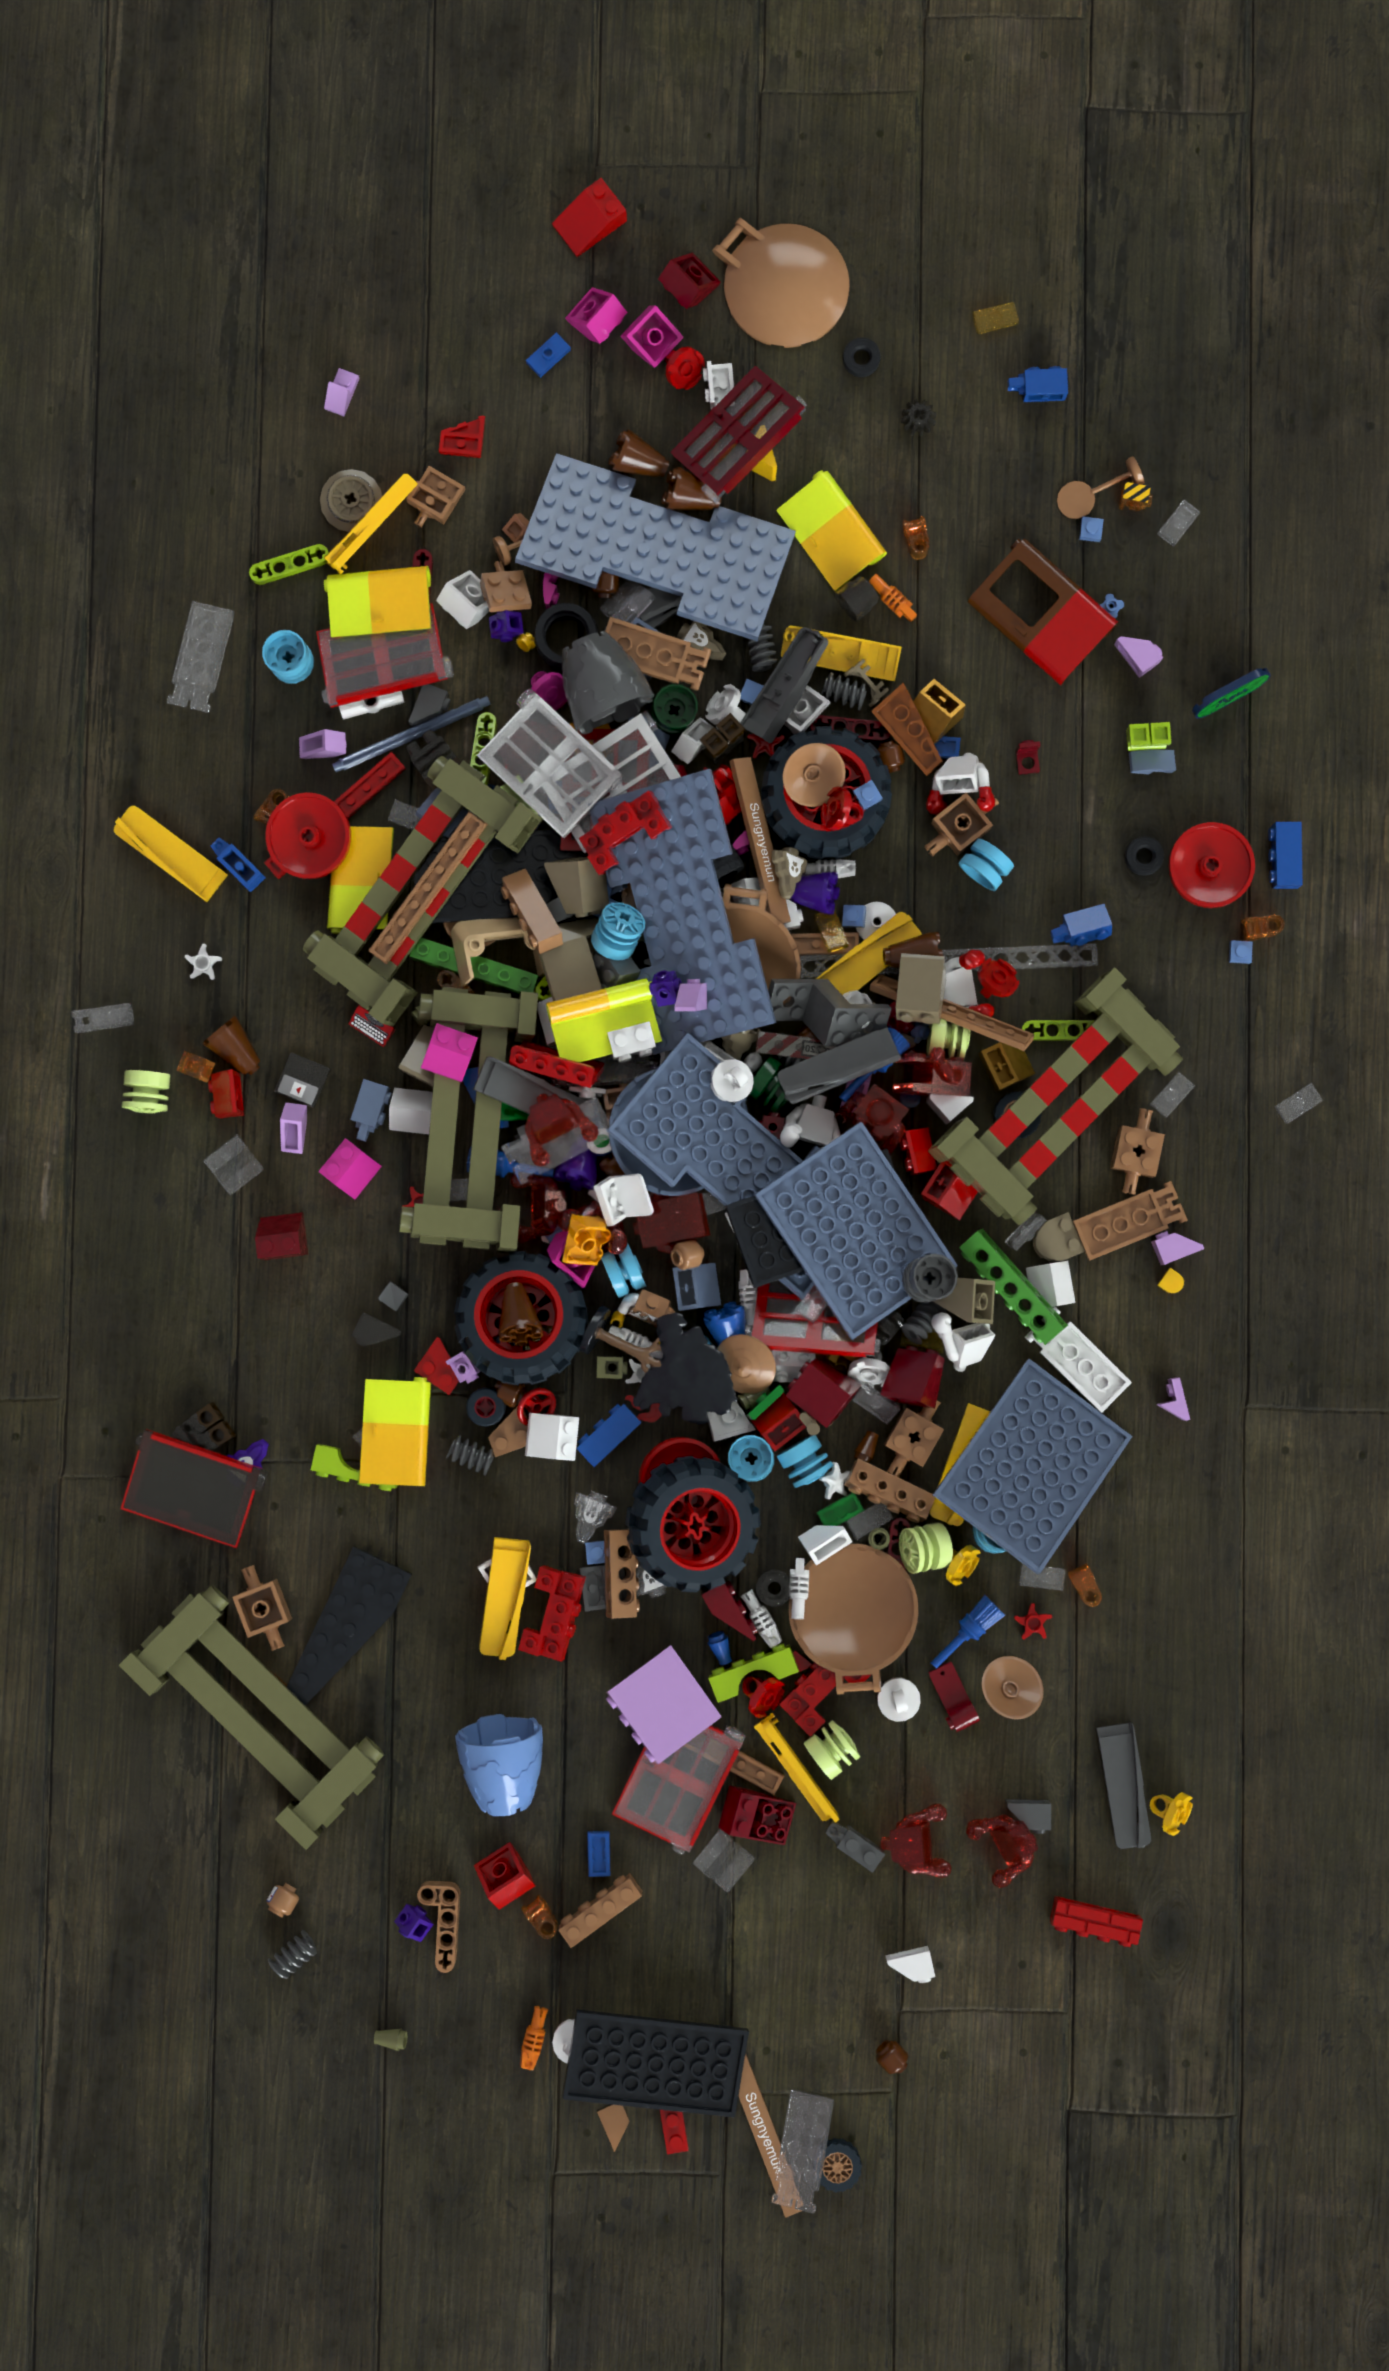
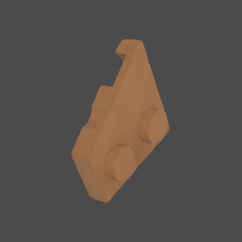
M517 1407L488 1437L495 1457L526 1446L528 1426L519 1421ZM523 1409V1414H524L525 1418L528 1419V1418H527V1415H526V1412H525V1410Z

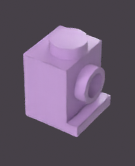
M464 1351L446 1361L447 1365L450 1364L460 1383L466 1380L468 1384L479 1378L477 1373L481 1371L465 1355Z

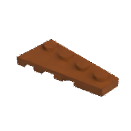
M902 683L871 712L924 774L928 776L943 760L905 683Z

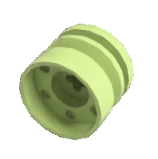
M940 1019V1024H929L930 1033L927 1037V1056L942 1057L944 1048H948L949 1058L953 1059L955 1049H957V1058L963 1060L969 1047L971 1030L954 1023H947L944 1019Z
M126 1070L124 1072L123 1085L133 1088V1092L123 1093L122 1097L131 1098L132 1101H123L122 1108L139 1113H157L168 1110L167 1105L158 1104V1101H168L169 1097L159 1094V1090L169 1089L170 1074L140 1070Z
M932 1523L923 1527L905 1528L901 1531L899 1550L902 1562L909 1573L926 1572L929 1569L937 1570L950 1565L953 1556L952 1542L943 1524Z
M833 1720L828 1723L833 1730L831 1734L825 1727L821 1728L825 1736L824 1740H821L814 1734L804 1742L810 1755L831 1780L842 1772L839 1764L841 1759L850 1766L852 1762L847 1756L849 1753L855 1760L860 1758L855 1746L856 1744L848 1733Z

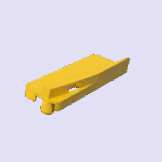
M403 474L351 531L323 557L332 569H336L339 574H342L344 571L341 567L347 569L348 566L345 563L418 483L410 475Z
M788 626L783 635L781 657H783L797 633L803 627ZM819 631L820 634H823L821 636L828 640V645L816 665L817 667L846 672L864 659L865 662L860 668L863 669L866 665L871 667L865 673L867 676L895 681L901 646Z
M130 806L121 818L118 817L115 821L114 833L206 902L209 901L228 876V874L136 806Z
M899 912L816 979H828L842 995L849 991H859L889 966L884 965L883 948H888L889 945L922 935V933L912 922L913 919L909 915Z
M969 1403L967 1404L938 1486L991 1411ZM935 1498L929 1512L930 1516L944 1521L948 1525L960 1526L964 1519Z
M494 1537L479 1649L483 1655L499 1656L500 1660H506L507 1657H511L515 1653L531 1550L529 1540ZM510 1620H511V1624H510V1627H509L508 1634H506L507 1629H508L509 1622H510Z
M770 1713L769 1716L754 1725V1728L774 1752L820 1819L827 1821L832 1818L836 1823L840 1820L837 1811L775 1726L779 1722L778 1719L771 1720L775 1717L774 1713ZM774 1742L781 1754L778 1755L770 1743Z

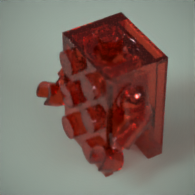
M934 1047L929 1056L923 1053H916L914 1050H907L903 1054V1058L894 1063L912 1066V1083L893 1084L892 1093L921 1096L938 1094L970 1097L972 1062H964V1058L961 1057L945 1058V1051L940 1047H937V1049Z
M874 1084L866 1095L859 1091L855 1092L846 1101L844 1106L840 1107L835 1117L838 1115L843 1116V1123L849 1117L853 1119L851 1123L854 1125L862 1122L876 1142L880 1140L884 1142L880 1150L882 1151L883 1148L888 1149L891 1156L907 1130L901 1121L909 1109Z
M655 1193L650 1196L654 1212L648 1216H636L637 1222L633 1223L635 1235L640 1234L643 1248L656 1247L659 1252L671 1254V1251L677 1244L676 1242L680 1243L690 1239L697 1241L695 1238L711 1235L702 1193L682 1196H666Z

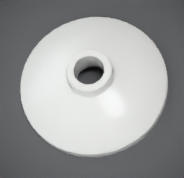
M871 902L865 905V928H856L863 940L896 915L889 905L882 902ZM875 918H879L881 920V924L875 925L873 923V920Z

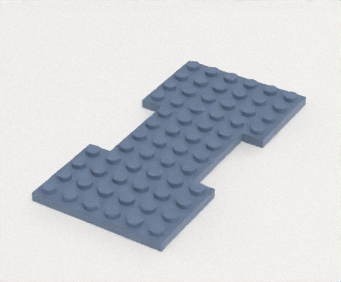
M556 453L517 552L515 563L595 589L602 571L681 596L682 599L677 610L678 616L758 641L795 537V530L721 506L718 509H714L710 522L697 519L631 497L636 484V479Z
M703 770L598 801L590 810L593 825L599 823L597 820L607 813L610 815L615 812V807L624 801L627 803L632 802L650 790L654 793L663 813L672 826L671 829L657 835L656 839H651L645 828L641 829L611 849L619 864L606 870L610 888L630 883L636 908L645 920L643 935L651 966L639 969L641 972L637 980L647 978L648 982L653 980L654 974L666 970L669 972L675 970L677 978L681 979L682 984L687 983V979H700V983H707V1009L675 1011V1004L658 1007L655 996H652L651 1002L662 1042L655 1043L656 1048L652 1050L653 1055L673 1050L686 1033H689L701 1043L776 1023L755 939L734 944L713 859L731 855L733 852L712 770Z
M686 1033L606 1130L669 1186L674 1187L686 1172L724 1206L754 1196L764 1187L820 1150L817 1145L814 1146L804 1160H801L740 1106L744 1099L734 1103L720 1100L712 1091L710 1083H712V1070L721 1061L689 1033ZM805 1270L779 1279L801 1300L805 1299L815 1286Z

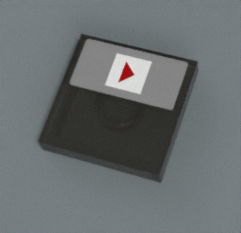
M290 1053L274 1092L315 1108L331 1069Z

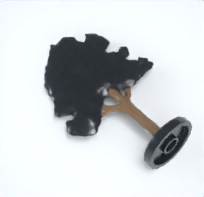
M603 1305L597 1310L584 1333L579 1351L589 1354L600 1339L637 1358L641 1362V1368L645 1372V1376L642 1377L637 1395L633 1398V1405L635 1407H640L641 1410L649 1409V1405L660 1403L658 1409L665 1418L670 1416L671 1409L680 1406L683 1407L682 1419L698 1425L709 1423L706 1412H715L717 1415L730 1412L733 1401L737 1402L738 1400L733 1389L732 1373L729 1370L727 1361L724 1359V1354L718 1351L715 1345L707 1344L708 1340L704 1337L701 1327L694 1326L688 1331H683L682 1327L687 1325V1321L682 1314L675 1312L663 1315L656 1321L657 1339L650 1347L642 1348L605 1331L611 1310ZM658 1350L662 1351L663 1357L661 1360H656L649 1354ZM646 1365H651L652 1369H649Z

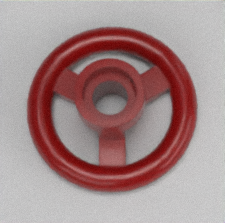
M535 1388L527 1392L521 1398L517 1407L519 1421L528 1426V1419L523 1414L524 1407L530 1413H540L544 1407L550 1405L546 1414H553L556 1408L554 1394L546 1388ZM543 1394L548 1398L541 1400L537 1395Z

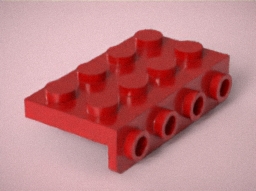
M523 1041L520 1046L514 1045L512 1047L509 1065L588 1088H591L603 1073L605 1063L595 1060L579 1063L561 1058L557 1050Z

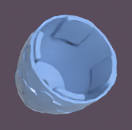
M502 1714L480 1717L476 1723L458 1730L455 1738L459 1761L462 1765L468 1788L481 1811L487 1812L492 1816H510L515 1814L518 1808H520V1811L527 1809L536 1791L542 1763L543 1734L542 1726L535 1718L505 1717Z

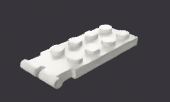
M1056 1307L1053 1308L1058 1314L1061 1313ZM1068 1322V1326L1046 1345L1043 1342L1039 1343L1034 1338V1332L1031 1330L1025 1338L1030 1343L1034 1340L1042 1348L1040 1353L1099 1412L1102 1413L1132 1383L1072 1322Z

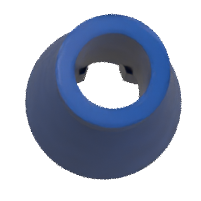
M724 1631L710 1634L708 1636V1645L718 1659L719 1664L725 1665L730 1663L732 1659L728 1635H725Z

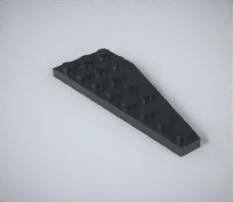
M355 1546L352 1548L287 1685V1688L305 1706L395 1612L412 1573Z

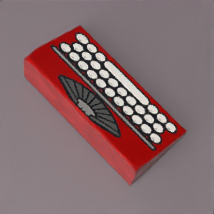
M358 1005L348 1024L382 1047H385L395 1029L380 1023L368 1014L369 1011Z

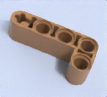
M426 1881L420 1886L417 1897L423 1905L438 1906L435 1965L440 1972L447 1973L454 1968L457 1959L461 1892L459 1886L454 1882ZM423 1889H431L434 1896L430 1898L425 1897ZM448 1889L454 1891L455 1897L452 1899L447 1898L444 1891ZM451 1912L454 1915V1919L451 1921L444 1919L443 1913ZM450 1934L453 1941L449 1943L444 1942L442 1935ZM449 1950L447 1956L449 1963L445 1964L443 1957L445 1951Z

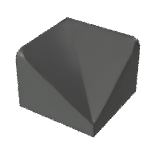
M390 1281L378 1299L397 1311L409 1294Z

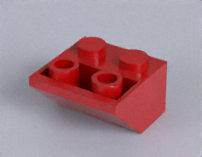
M929 1128L908 1130L901 1134L902 1137L899 1139L901 1151H905L907 1157L904 1159L906 1172L910 1171V1175L913 1176L936 1171V1159L928 1152L932 1147Z
M947 1160L939 1164L921 1195L923 1200L960 1221L978 1191L972 1185L966 1186L950 1169L952 1165Z
M784 1393L755 1420L751 1421L774 1451L778 1450L806 1428L799 1418L800 1413Z

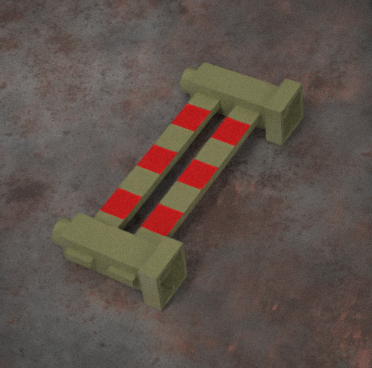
M440 756L435 760L428 771V777L433 780L434 785L441 789V792L338 936L334 938L317 930L311 934L303 946V951L309 955L307 959L316 965L313 969L333 985H336L338 982L349 990L346 995L366 1010L372 1007L368 1014L380 1023L394 1027L418 993L405 982L392 979V977L494 835L497 833L496 839L511 850L519 853L543 820V818L521 802L517 805L519 801L498 785L492 790L484 784L482 780L485 776L464 760L460 765L452 759L448 760L444 756ZM462 808H467L488 825L388 964H385L376 956L368 964L358 956V953Z
M1115 967L1103 973L1074 1002L1085 1015L1094 1012L1098 1018L978 1139L974 1134L979 1128L968 1117L956 1121L928 1150L939 1163L948 1160L952 1165L950 1169L966 1186L972 1185L982 1195L980 1200L997 1217L1002 1216L1005 1220L1011 1218L1018 1226L1024 1223L1037 1209L1030 1201L1034 1196L1027 1188L1146 1067L1150 1070L1158 1069L1166 1076L1183 1060L1182 1056L1176 1051L1180 1046L1174 1040L1175 1036L1158 1019L1154 1020L1144 1009L1146 1006L1128 988L1124 989L1121 986L1127 979ZM1118 1036L1128 1048L1007 1170L997 1157Z

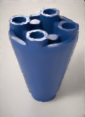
M729 1302L724 1304L722 1309H709L704 1312V1323L718 1346L730 1336L746 1335L744 1306L736 1305V1302Z

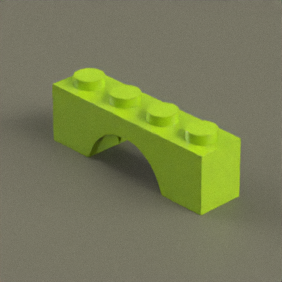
M323 1444L316 1445L311 1470L316 1471L315 1475L321 1477H328L329 1474L337 1476L336 1480L349 1482L350 1479L358 1480V1485L370 1487V1484L359 1483L360 1470L347 1465L342 1457L340 1448ZM376 1484L379 1485L378 1489L384 1491H391L392 1488L398 1487V1485Z
M784 1643L772 1647L773 1651L766 1654L764 1651L753 1654V1659L744 1661V1659L737 1660L732 1663L730 1668L724 1669L722 1666L712 1670V1674L709 1675L708 1679L717 1702L719 1703L738 1696L739 1684L742 1678L751 1671L765 1670L772 1673L778 1680L798 1673L799 1668L790 1644L787 1646Z

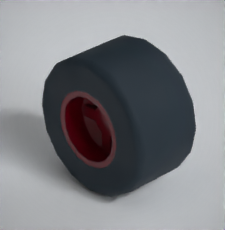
M486 1387L477 1389L470 1395L467 1400L466 1410L472 1422L486 1427L494 1425L502 1419L505 1414L506 1405L497 1396V1391Z

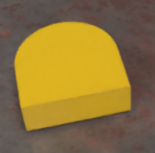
M1168 1268L1157 1286L1168 1293H1177L1183 1288L1184 1280L1179 1273L1172 1268Z

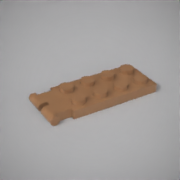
M610 617L606 632L633 658L643 674L673 684H679V681L690 684L692 690H699L704 672L697 670V667L706 668L711 649L706 647L703 648V651L691 647V642Z
M1172 1181L1163 1184L1165 1188L1159 1191L1147 1190L1074 1220L1073 1224L1088 1261L1169 1228L1167 1224L1179 1220V1223L1188 1221L1181 1203L1174 1206L1172 1204L1173 1200L1178 1199Z

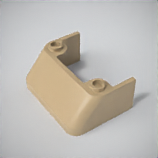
M519 917L460 921L454 925L451 930L461 987L466 986L474 978L470 957H477L482 954L485 948L484 942L524 937L527 947L533 950L538 976L543 977L545 975L536 947H531L527 931H522L518 921Z

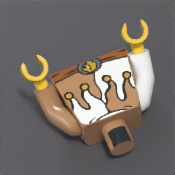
M642 1289L638 1293L625 1295L618 1307V1311L613 1313L610 1323L612 1324L613 1321L617 1320L620 1322L618 1328H621L627 1314L657 1327L656 1321L659 1317L675 1313L676 1311L672 1308L671 1301Z

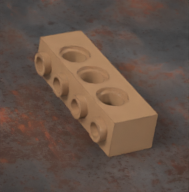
M629 1529L604 1530L606 1617L611 1619L637 1617V1612L640 1609L639 1600L636 1599V1590L639 1589V1580L636 1577L638 1559L631 1553L627 1541ZM621 1546H624L626 1549L623 1557L618 1555V1549ZM624 1567L626 1576L620 1579L618 1573ZM625 1589L627 1597L621 1601L619 1593Z

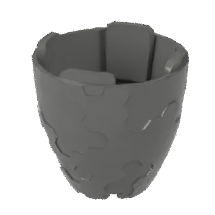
M606 631L600 632L601 636L598 633H592L579 638L572 643V649L566 646L562 650V680L574 727L581 734H589L594 728L612 721L621 723L637 715L642 706L653 701L654 693L636 662Z

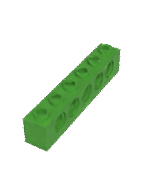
M420 938L411 951L410 957L412 960L459 975L454 948ZM480 956L470 957L474 974L473 980L520 994L521 991L534 993V989L539 983L540 978L536 974Z
M983 1228L978 1230L959 1247L962 1250V1256L977 1267L975 1270L982 1278L995 1281V1293H1000L1005 1299V1305L1010 1310H1015L1019 1315V1321L1025 1327H1030L1034 1332V1338L1039 1343L1043 1342L1046 1345L1068 1326ZM981 1250L988 1254L987 1261L980 1258L979 1252ZM995 1266L1001 1268V1277H997L994 1274L993 1269ZM1009 1282L1015 1284L1017 1288L1016 1293H1011L1008 1290ZM1023 1299H1027L1030 1301V1309H1025L1023 1307ZM1037 1315L1045 1318L1044 1326L1037 1323Z

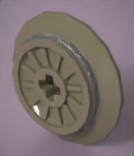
M354 469L339 471L331 476L322 488L320 496L321 510L331 525L338 530L350 532L382 497V493L376 481L365 472ZM353 495L356 502L348 504L346 498H351Z

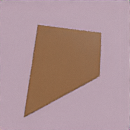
M611 2105L597 2111L614 2152L629 2123L628 2116L621 2105Z

